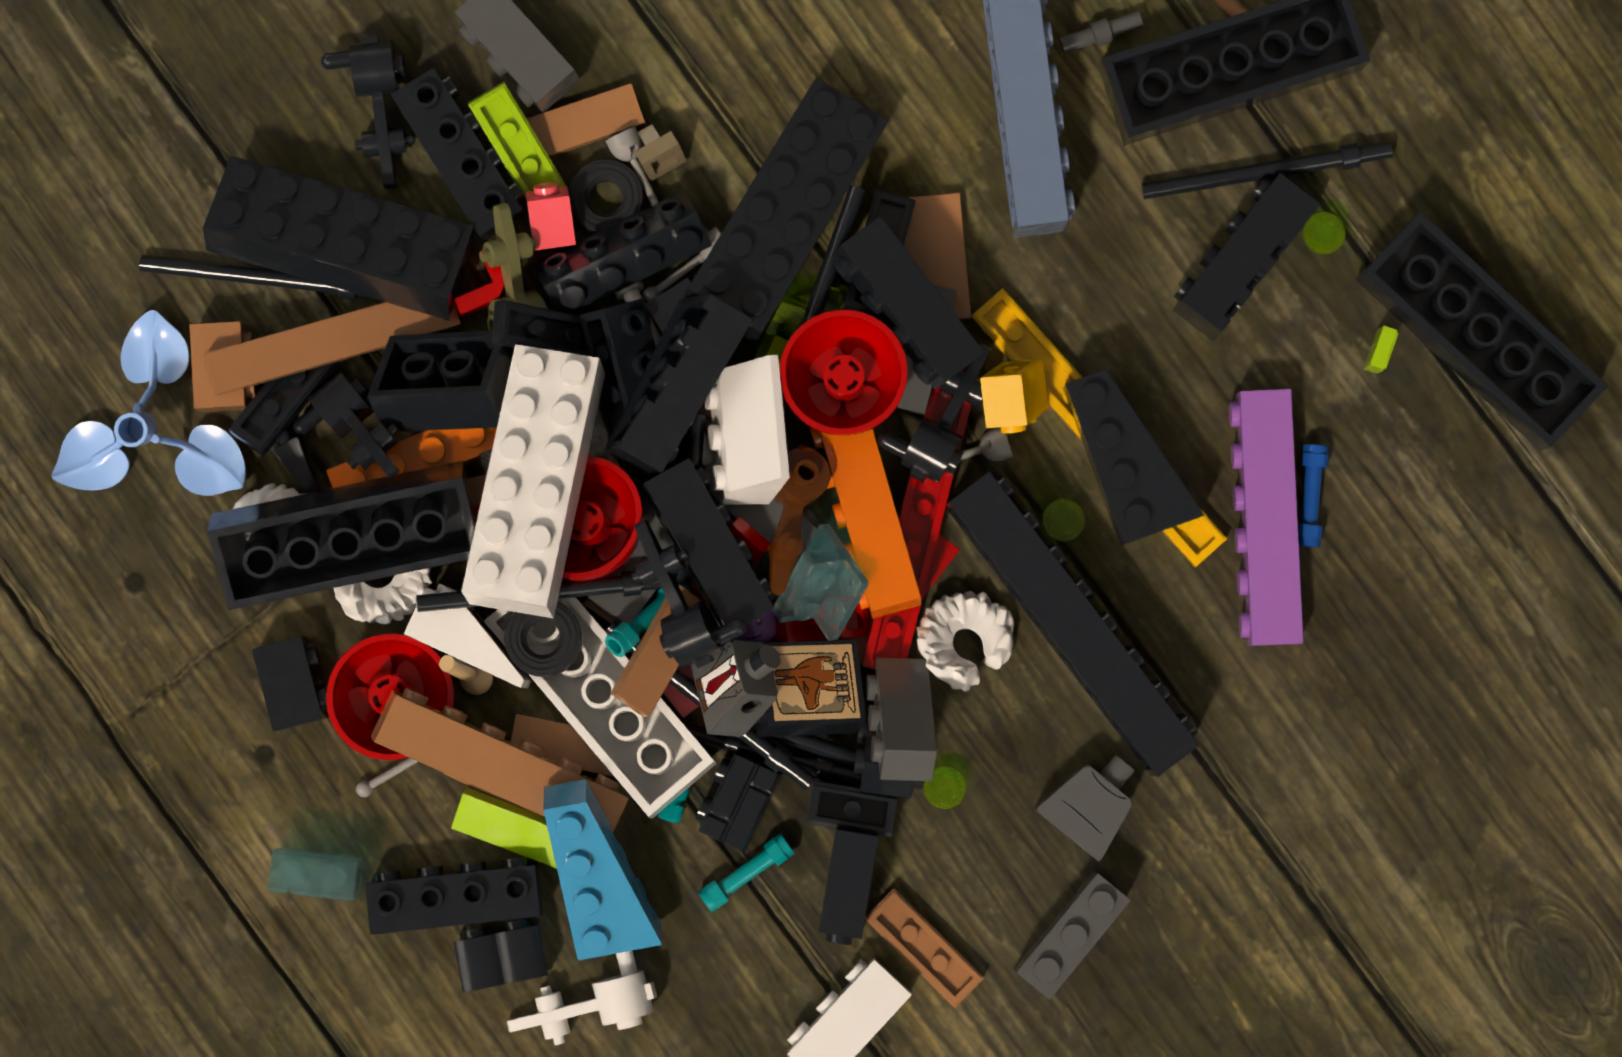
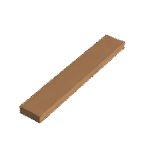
M384 302L204 353L203 357L215 396H219L383 349L386 347L390 336L435 334L460 327L461 323L455 304L449 320Z

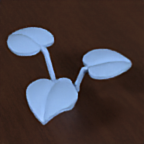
M150 310L134 323L124 340L121 350V366L126 378L133 383L149 381L148 388L139 402L133 405V412L126 413L117 419L114 431L107 424L97 421L82 422L72 428L62 443L56 466L52 472L51 477L55 481L81 490L108 489L120 483L130 469V460L121 447H136L153 442L184 449L176 458L175 472L183 487L192 493L213 496L241 489L245 485L247 469L244 455L237 441L226 430L215 425H199L192 430L187 443L181 439L157 434L156 421L150 414L144 412V407L157 388V381L163 384L178 381L184 375L190 363V349L186 339L158 311Z

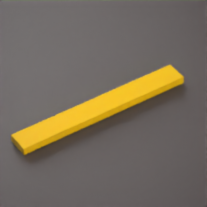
M1002 288L971 315L972 320L1009 361L1043 359L1049 406L1081 440L1063 387L1066 383L1083 377ZM1204 512V516L1162 531L1194 567H1197L1227 540Z

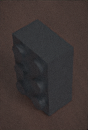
M492 331L390 336L367 398L379 422L386 428L393 423L399 432L497 428L514 348L492 344Z

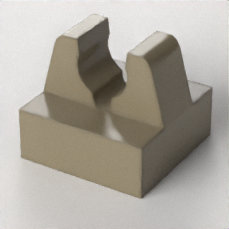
M651 124L638 132L644 146L634 152L650 182L686 162V158L672 131L660 137Z

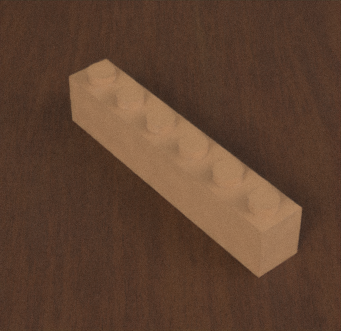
M405 688L403 694L394 690L391 691L371 734V738L375 743L544 817L545 786L586 779L610 823L612 833L614 832L629 799L623 791L619 790L621 787L619 781L601 773L598 774L596 779L581 773L584 766L560 756L558 763L543 756L544 748L522 739L520 745L514 744L504 739L507 732L486 722H483L480 729L465 722L468 717L467 714L450 706L444 705L442 711L426 705L429 700L428 697L409 688Z

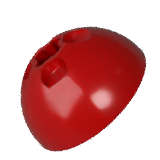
M835 310L809 319L790 337L780 360L781 389L791 410L811 428L835 436L857 435L879 426L899 405L907 383V361L900 341L883 322L859 311ZM833 380L834 384L838 387V389L833 385V383L829 382ZM854 382H857V383H858V384H855L854 387H852V388L849 389V391H848V388L851 387V386L854 384Z
M592 456L587 458L562 579L590 581L604 577L620 568L631 557L640 541L634 525L644 520L641 496L629 475L619 466L608 460Z
M394 633L374 635L350 647L335 664L329 677L326 692L328 715L340 738L349 747L370 758L379 760L408 758L375 743L371 738V734L392 690L403 694L405 688H409L428 697L429 700L426 704L440 711H442L444 705L453 708V682L451 675L442 671L439 667L441 657L427 644L412 637ZM387 679H388V683H385V684L381 685L380 687L377 686V685H380L381 683L387 681Z

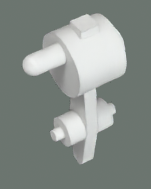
M633 950L616 953L621 975L592 983L595 998L564 1005L560 991L552 993L551 985L541 987L542 995L535 997L538 1012L507 1020L509 1032H514L541 1025L545 1040L553 1038L554 1044L559 1045L565 1043L563 1035L571 1033L567 1018L594 1011H599L603 1026L616 1023L618 1030L643 1024L641 1016L654 1012L651 999L657 997L654 982L647 983L644 970H637Z

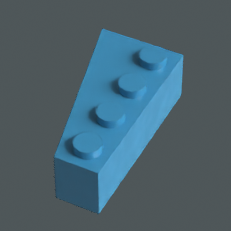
M583 779L545 786L543 810L577 959L584 960L662 945L661 920L655 908L653 909L648 901L646 891L639 878H636L630 867L621 844H618L612 833L610 823L587 780Z

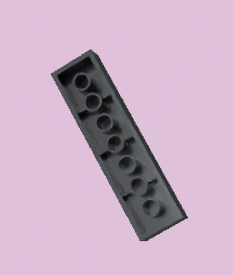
M988 472L952 499L945 508L1148 774L1159 777L1199 746L1193 738L1199 732L1184 713L1181 715L1179 713L1175 714L1167 703L1172 700V697L1158 679L1150 681L1141 670L1146 666V663L1132 645L1124 647L1115 636L1120 629L1106 611L1097 613L1089 602L1094 595L1079 576L1073 580L1063 568L1068 561L1053 542L1046 546L1038 536L1037 532L1042 528L1027 508L1020 512L1011 499L1016 494L1002 475L994 478Z

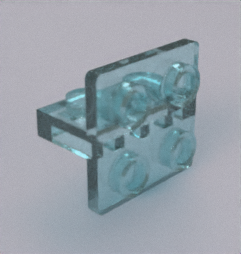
M830 524L819 525L806 551L802 553L796 564L786 591L778 597L773 606L774 609L771 611L779 623L795 620L805 621L814 618L827 640L833 641L839 638L869 583Z

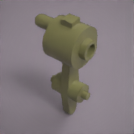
M507 203L493 207L496 239L485 242L483 251L479 253L481 261L487 262L489 267L501 266L506 290L505 297L493 300L489 304L487 319L489 331L493 330L495 301L508 300L547 309L544 300L537 291L533 289L524 291L520 260L532 257L533 248H536L537 243L535 238H530L526 232L515 233L510 207Z

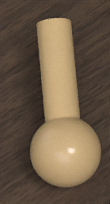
M444 655L440 659V669L458 678L462 688L467 693L480 695L490 689L493 683L492 674L466 664L451 655Z

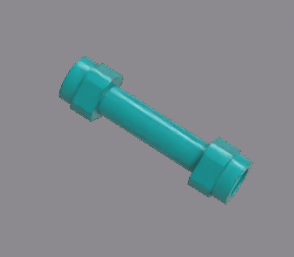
M678 584L691 593L688 585ZM662 589L656 593L657 598L628 624L622 622L606 636L605 644L614 655L623 657L640 642L639 636L648 629L666 598Z
M781 833L763 845L765 850L718 883L716 880H713L698 891L699 896L711 912L727 903L730 894L774 863L779 866L795 854Z

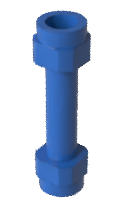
M1303 445L1301 466L1305 467L1301 524H1298V541L1301 547L1320 548L1323 526L1318 525L1322 468H1328V446Z

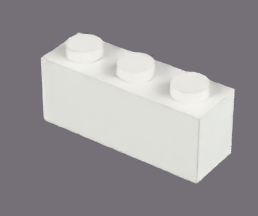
M874 957L868 963L861 959L845 976L850 983L838 995L832 990L816 1007V1010L821 1013L810 1026L802 1022L789 1036L787 1041L792 1046L787 1050V1055L789 1057H855L912 995L911 991Z

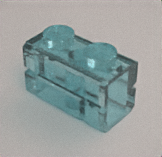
M286 847L274 848L268 891L292 892V894L355 901L360 896L364 857Z

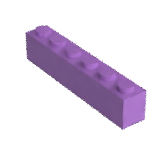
M1291 389L1240 391L1235 395L1236 401L1229 402L1230 427H1237L1238 443L1231 444L1232 469H1239L1240 485L1233 486L1234 511H1241L1242 527L1235 528L1236 553H1243V570H1237L1238 595H1245V612L1239 613V634L1241 638H1247V646L1303 644Z

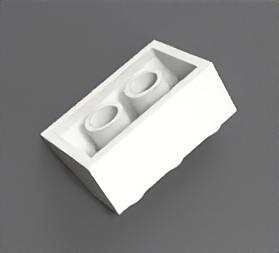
M768 355L724 368L704 401L706 410H711L712 425H709L708 447L710 450H715L716 465H713L711 471L712 489L718 491L719 501L723 505L770 504L790 478L778 355Z

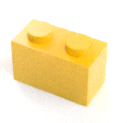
M1043 359L1002 362L980 377L986 428L1000 427L1001 433L1022 432L1026 430V425L1036 422L1037 417L1049 409Z

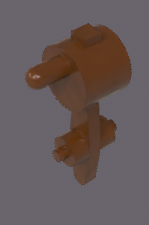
M801 444L796 449L787 453L790 478L774 497L775 501L783 506L773 542L767 549V557L770 561L769 585L770 591L774 596H780L786 591L796 559L803 550V541L801 539L803 508L809 506L823 494L830 482V469L825 458L815 451V448Z

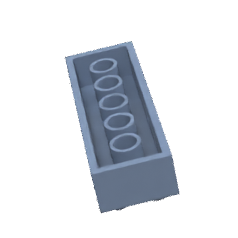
M982 0L1013 238L1063 232L1068 221L1072 220V214H1075L1072 189L1064 188L1063 179H1066V172H1069V159L1067 148L1059 147L1058 137H1061V130H1064L1063 112L1061 105L1054 106L1053 96L1056 94L1055 89L1058 88V74L1056 63L1048 64L1047 55H1050V47H1053L1050 21L1043 22L1042 18L1048 0Z

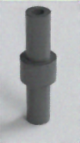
M1139 11L1110 21L1103 18L1089 23V28L1060 37V46L1064 54L1092 44L1099 47L1113 42V37L1142 28L1143 21Z

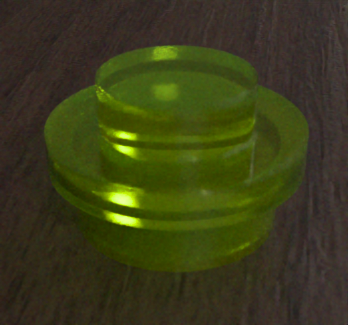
M1329 212L1314 214L1303 227V240L1306 246L1317 254L1325 255L1335 252L1345 239L1343 222L1336 215Z
M1059 499L1052 502L1045 509L1042 523L1044 530L1051 538L1058 541H1069L1076 538L1082 532L1085 516L1081 507L1074 501Z
M943 766L934 769L932 781H925L923 789L925 797L933 806L949 809L958 805L964 798L966 783L961 773L956 769Z

